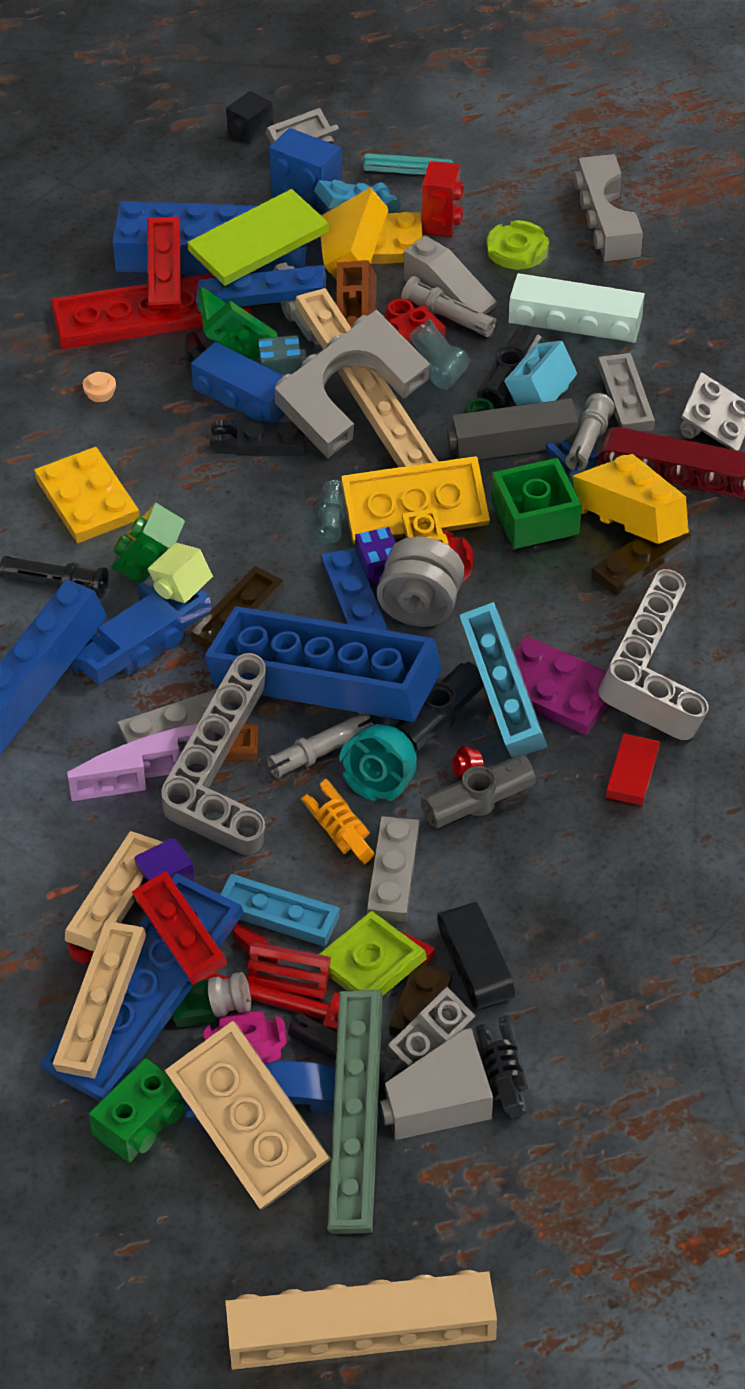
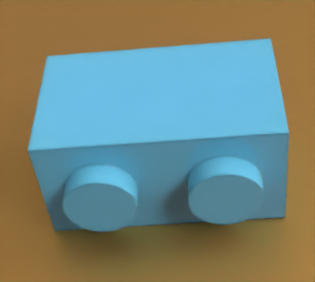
M563 341L535 344L504 381L516 406L555 401L561 393L568 389V385L578 373Z

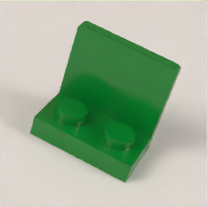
M204 287L197 291L203 332L211 341H217L253 361H256L261 356V352H266L272 347H259V341L272 340V345L279 341L276 331L232 301L226 303Z

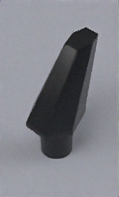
M195 332L188 333L185 338V359L192 363L207 350Z

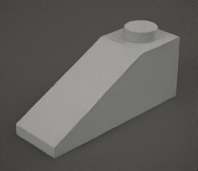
M425 235L404 250V281L407 282L412 276L420 278L421 283L432 288L439 287L443 289L446 296L485 315L497 307V301L447 247Z

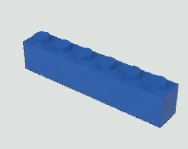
M66 579L0 662V755L92 638L98 627L107 618L94 590Z

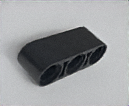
M473 902L437 913L441 937L474 1009L515 998L512 976L478 903Z

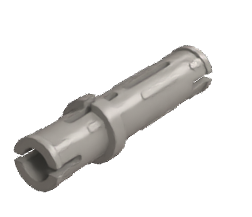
M359 713L308 739L304 737L294 741V746L267 757L268 767L283 762V765L270 772L275 778H280L282 775L302 765L309 767L315 764L317 758L342 747L359 730L373 725L370 722L360 728L358 727L359 724L370 719L369 715Z

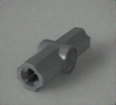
M517 755L490 768L483 766L471 767L464 772L461 781L422 797L421 807L426 820L432 828H440L469 814L484 816L494 809L495 802L536 785V775L532 764L525 755Z

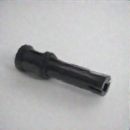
M4 556L0 563L1 578H11L59 587L68 579L94 590L99 599L104 597L108 587L109 573L106 567H99L96 570L80 567L75 562L61 566Z
M298 1013L294 1018L300 1023L298 1025L291 1021L288 1035L336 1060L337 1032L306 1017L303 1013ZM380 1053L379 1085L385 1093V1083L405 1070L407 1063L402 1059L393 1060Z

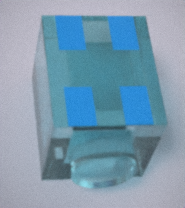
M298 335L258 339L260 364L283 376L286 374L292 375L301 368L302 363L307 358L306 349L299 348Z

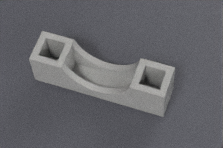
M615 154L579 158L578 171L573 172L575 190H580L581 208L587 210V226L594 231L593 241L595 249H600L604 261L641 257L643 231L636 212L624 211L610 204L611 201L620 198L622 173Z

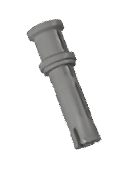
M412 276L403 288L401 299L409 300L419 307L424 305L433 315L439 314L485 337H489L495 328L496 318L485 315L474 308L451 299L445 295L443 289L427 286L421 283L420 278Z
M595 393L590 395L585 402V411L579 416V431L565 460L568 468L573 471L578 462H580L578 471L586 468L598 436L603 435L607 430L608 419L613 415L615 406L612 399L605 394Z

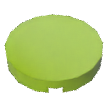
M515 220L510 221V225L503 227L502 223L495 226L488 234L486 240L488 257L494 263L504 268L515 270L529 269L539 265L547 257L549 239L544 235V230L531 222Z

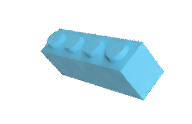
M492 602L459 615L504 743L511 757L513 758L517 755L524 756L548 747L495 603Z

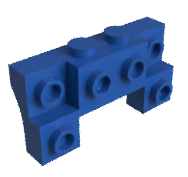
M144 582L138 585L140 601L98 627L99 637L94 634L69 667L76 674L83 671L98 685L121 670L129 676L139 668L147 666L153 659L168 649L176 647L184 639V629L211 612L210 596L200 589L186 603H182L172 599H165L156 592L154 587L150 588Z

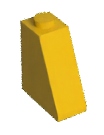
M371 187L321 215L329 222V232L320 236L324 267L336 280L337 262L369 260L371 263L388 213V207Z

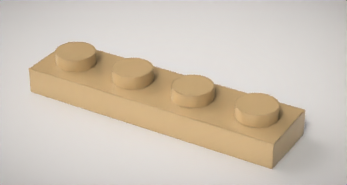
M133 831L128 833L65 929L66 942L94 951L105 921L122 922L135 901L132 891L147 882L135 864V856L163 843L162 841Z
M105 921L52 1063L56 1071L95 1079L146 938L143 927Z

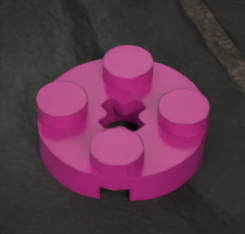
M244 1012L228 1015L219 1019L220 1027L211 1032L209 1025L204 1030L203 1036L205 1041L231 1021H235L264 1063L279 1060L281 1058V1049L287 1042L283 1019L275 1015V1022L265 1020L263 1012Z

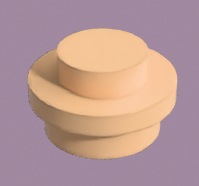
M95 372L84 379L83 390L90 400L105 402L113 396L116 390V381L108 373Z

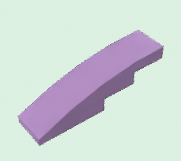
M198 724L178 727L134 740L102 753L68 771L71 800L77 801L146 790L145 778L170 774ZM210 733L205 738L215 741V733Z

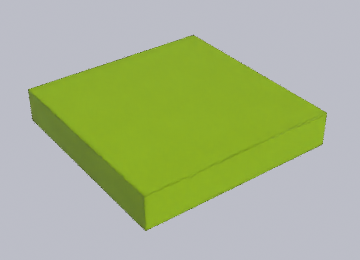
M372 910L318 954L331 957L329 977L346 991L380 989L383 996L427 959L423 948Z

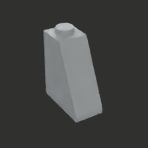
M471 1028L462 1030L385 1083V1100L379 1101V1108L384 1126L391 1125L395 1140L492 1119L493 1095Z

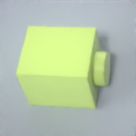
M177 542L148 568L154 581L153 586L156 592L165 599H172L182 603H186L213 577L201 549Z

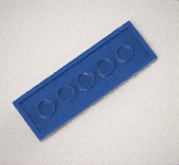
M176 873L172 878L173 882L220 948L244 914L242 906ZM147 916L138 925V927L144 928L146 938L95 1079L55 1070L52 1063L65 1028L39 1063L44 1072L100 1102L136 1068L193 986Z

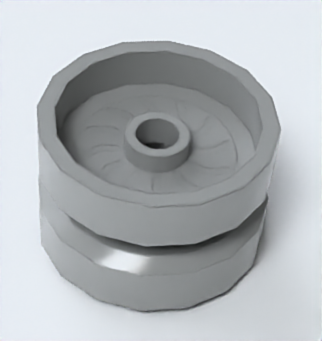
M421 536L404 538L395 543L389 551L385 570L377 586V599L383 610L400 622L417 627L437 626L447 621L453 612L457 600V592L461 587L464 577V564L452 548L436 539Z

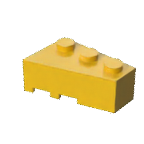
M634 454L619 456L614 461L572 476L573 488L581 503L582 514L591 511L600 515V521L607 524L614 520L624 524L625 531L657 544L689 532L686 496Z

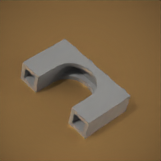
M377 309L368 316L363 315L354 322L352 329L344 335L339 334L332 338L327 344L326 349L318 355H310L302 363L300 369L292 375H284L275 386V404L327 458L351 441L354 431V423L333 403L324 389L327 380L335 372L349 366L370 368L381 375L403 399L429 380L430 363Z

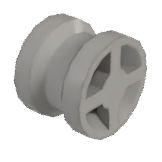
M243 972L234 973L228 979H222L219 976L209 979V1001L212 1011L217 1018L224 1017L229 1011L237 1010L239 1013L250 1011V989Z

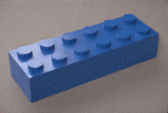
M120 202L113 237L116 272L148 273L147 218L179 217L181 274H212L188 251L187 242L259 205ZM308 243L251 273L273 271L276 265L285 262L289 266H294V268L305 267Z
M238 606L234 607L205 654L213 685L219 688L233 661L244 653H252L261 657L265 663V686L261 694L262 696L414 722L442 671L435 638ZM249 672L240 675V677L246 680H252L257 677Z

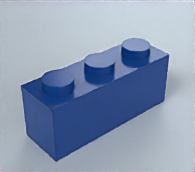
M214 342L191 363L192 385L201 394L208 395L225 406L243 413L254 421L278 422L285 415L275 404V386L283 375L217 342Z

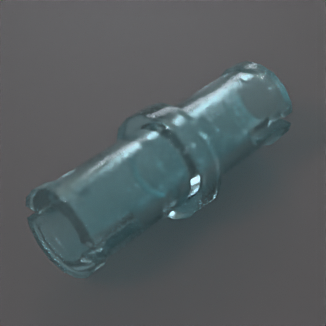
M330 480L324 483L323 501L318 508V515L321 519L319 536L320 538L323 537L322 540L328 543L340 540L342 536L341 524L346 516L341 482L337 480Z

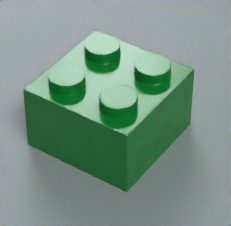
M558 458L492 472L491 502L513 549L579 534L581 503Z

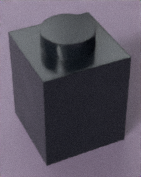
M252 91L247 92L226 107L227 132L251 144L266 132L267 127L273 125V103Z

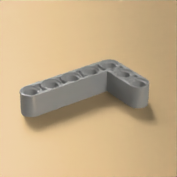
M663 569L656 573L603 677L598 693L601 699L608 705L677 739L689 740L695 736L709 709L708 702L697 692L646 668L686 586L684 578L679 573L670 569Z
M244 653L233 661L161 790L162 812L166 818L243 855H252L263 846L265 835L264 819L256 810L211 790L209 787L264 690L265 663L261 657L252 653ZM249 672L257 677L252 680H246L240 677V675ZM236 703L240 707L236 710H227L223 705ZM210 733H217L223 736L218 741H210L205 737ZM192 764H201L205 769L195 773L190 771L188 767ZM175 795H183L188 798L183 804H175L169 799ZM209 811H216L222 814V817L212 821L205 818L204 814ZM244 827L253 828L257 833L251 837H245L240 835L238 831Z

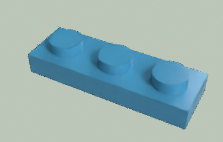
M234 874L229 876L220 894L242 906L244 914L239 920L326 947L340 918L339 907Z

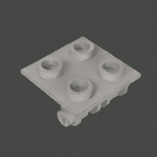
M701 372L681 415V418L684 419L680 425L681 433L685 438L691 439L703 431L729 449L739 451L745 436V400Z

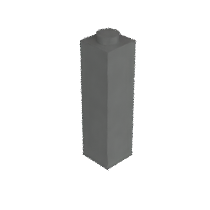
M572 398L452 415V429L447 430L448 446L450 450L455 449L458 459L477 456L478 460L544 451L546 443H554L558 448H561V441H568L573 445L578 433L579 421Z

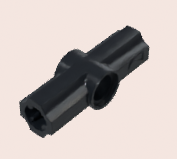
M524 325L523 328L516 329L507 345L501 347L496 352L495 364L478 389L477 398L489 400L495 409L504 407L511 396L504 380L535 344L542 343V337L538 335L535 328Z
M469 661L465 664L460 663L440 683L434 684L414 722L400 720L394 726L410 739L416 752L438 731L441 732L451 728L455 723V714L484 687L478 667Z

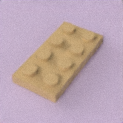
M231 1021L165 1070L259 1209H265L331 1160L235 1021Z

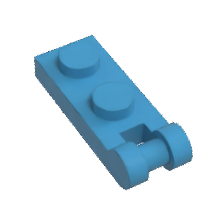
M318 180L314 192L328 208L333 209L370 188V186L364 183H357V185L346 184L339 180H333L332 182ZM380 182L371 187L388 207V213H397L399 211L401 202L395 195H390V190L384 183Z

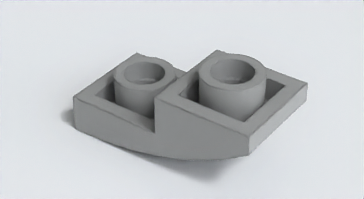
M446 987L386 1046L385 1050L395 1060L402 1059L405 1061L408 1068L458 1034L475 1015Z

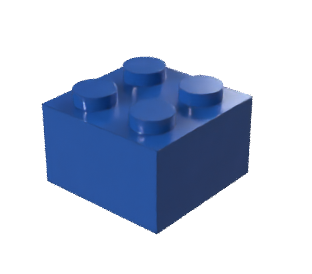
M288 128L269 147L271 197L274 198L293 189L315 211L323 215L331 208L325 205L314 192L318 180L342 181V148Z

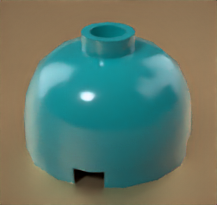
M382 724L367 726L359 730L343 745L339 755L340 762L343 760L345 771L342 774L347 784L354 792L371 801H376V796L387 799V801L394 800L410 785L417 770L416 751L410 739L397 728Z

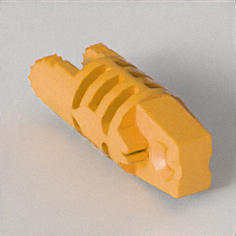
M324 779L319 783L321 790L332 800L319 808L316 800L307 793L301 798V801L318 823L328 832L340 851L346 854L349 850H352L365 865L376 855L364 840L370 832L362 821L354 815L346 801L330 781Z

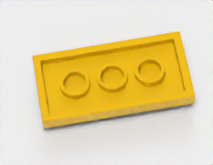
M477 456L341 476V486L353 545H355V534L386 527L390 528L394 539L406 538L401 520L402 514L430 508H437L442 531L487 526L490 523Z

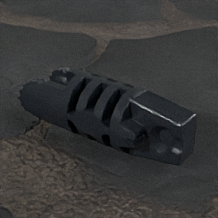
M507 1014L498 1018L503 1040L492 1042L491 1032L484 1023L476 1026L493 1099L495 1101L501 1099L504 1111L513 1119L526 1114L522 1091L527 1090L528 1085L511 1017Z

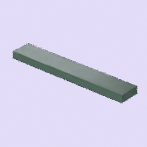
M380 989L340 991L327 1226L330 1234L373 1232L383 997Z

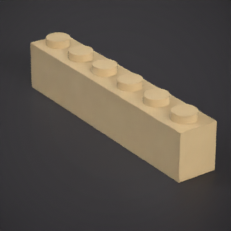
M464 1270L455 1275L443 1277L419 1275L411 1280L398 1282L375 1280L367 1285L353 1287L336 1284L330 1285L323 1290L307 1292L290 1289L283 1291L279 1295L262 1297L254 1294H245L237 1297L235 1300L225 1301L232 1370L496 1340L497 1316L489 1271L478 1273L474 1270Z

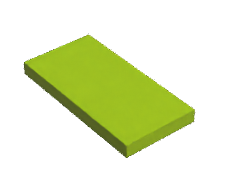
M290 189L188 241V251L226 286L329 232V222L293 189Z

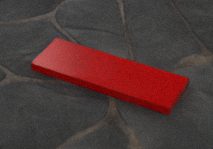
M213 274L181 278L180 309L149 310L148 284L51 299V306L61 350L203 327L201 311L198 310L196 303L198 280L215 276ZM250 305L241 306L242 309L252 315Z

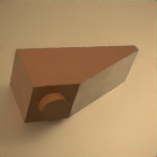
M369 260L337 262L336 305L352 328L358 318L363 315L368 316L376 310L377 275Z

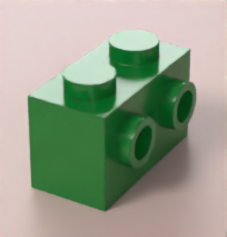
M155 502L143 517L138 516L127 534L123 533L119 537L113 548V552L117 555L111 567L138 584L144 582L150 576L148 568L177 542L185 520Z
M145 1058L89 1113L92 1135L130 1163L139 1153H145L149 1150L156 1136L168 1124H174L181 1117L185 1108V1100L168 1074Z

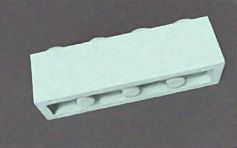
M518 273L510 295L509 323L636 343L643 316L645 293Z

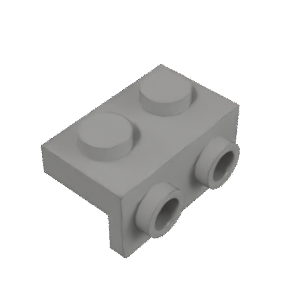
M317 108L269 126L265 132L271 145L288 128L334 145L339 128L337 124L330 126L321 109Z

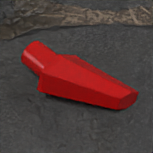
M239 924L235 925L232 937L250 958V946L253 942L269 945L268 938ZM260 956V961L263 959L274 964H280L281 962L280 959Z

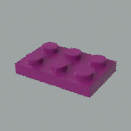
M526 635L514 651V655L535 713L587 736L608 706L598 693L606 671Z

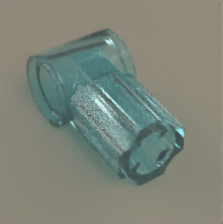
M431 319L423 322L409 334L411 342L430 363V380L441 389H450L470 365L467 354L458 347L450 346Z

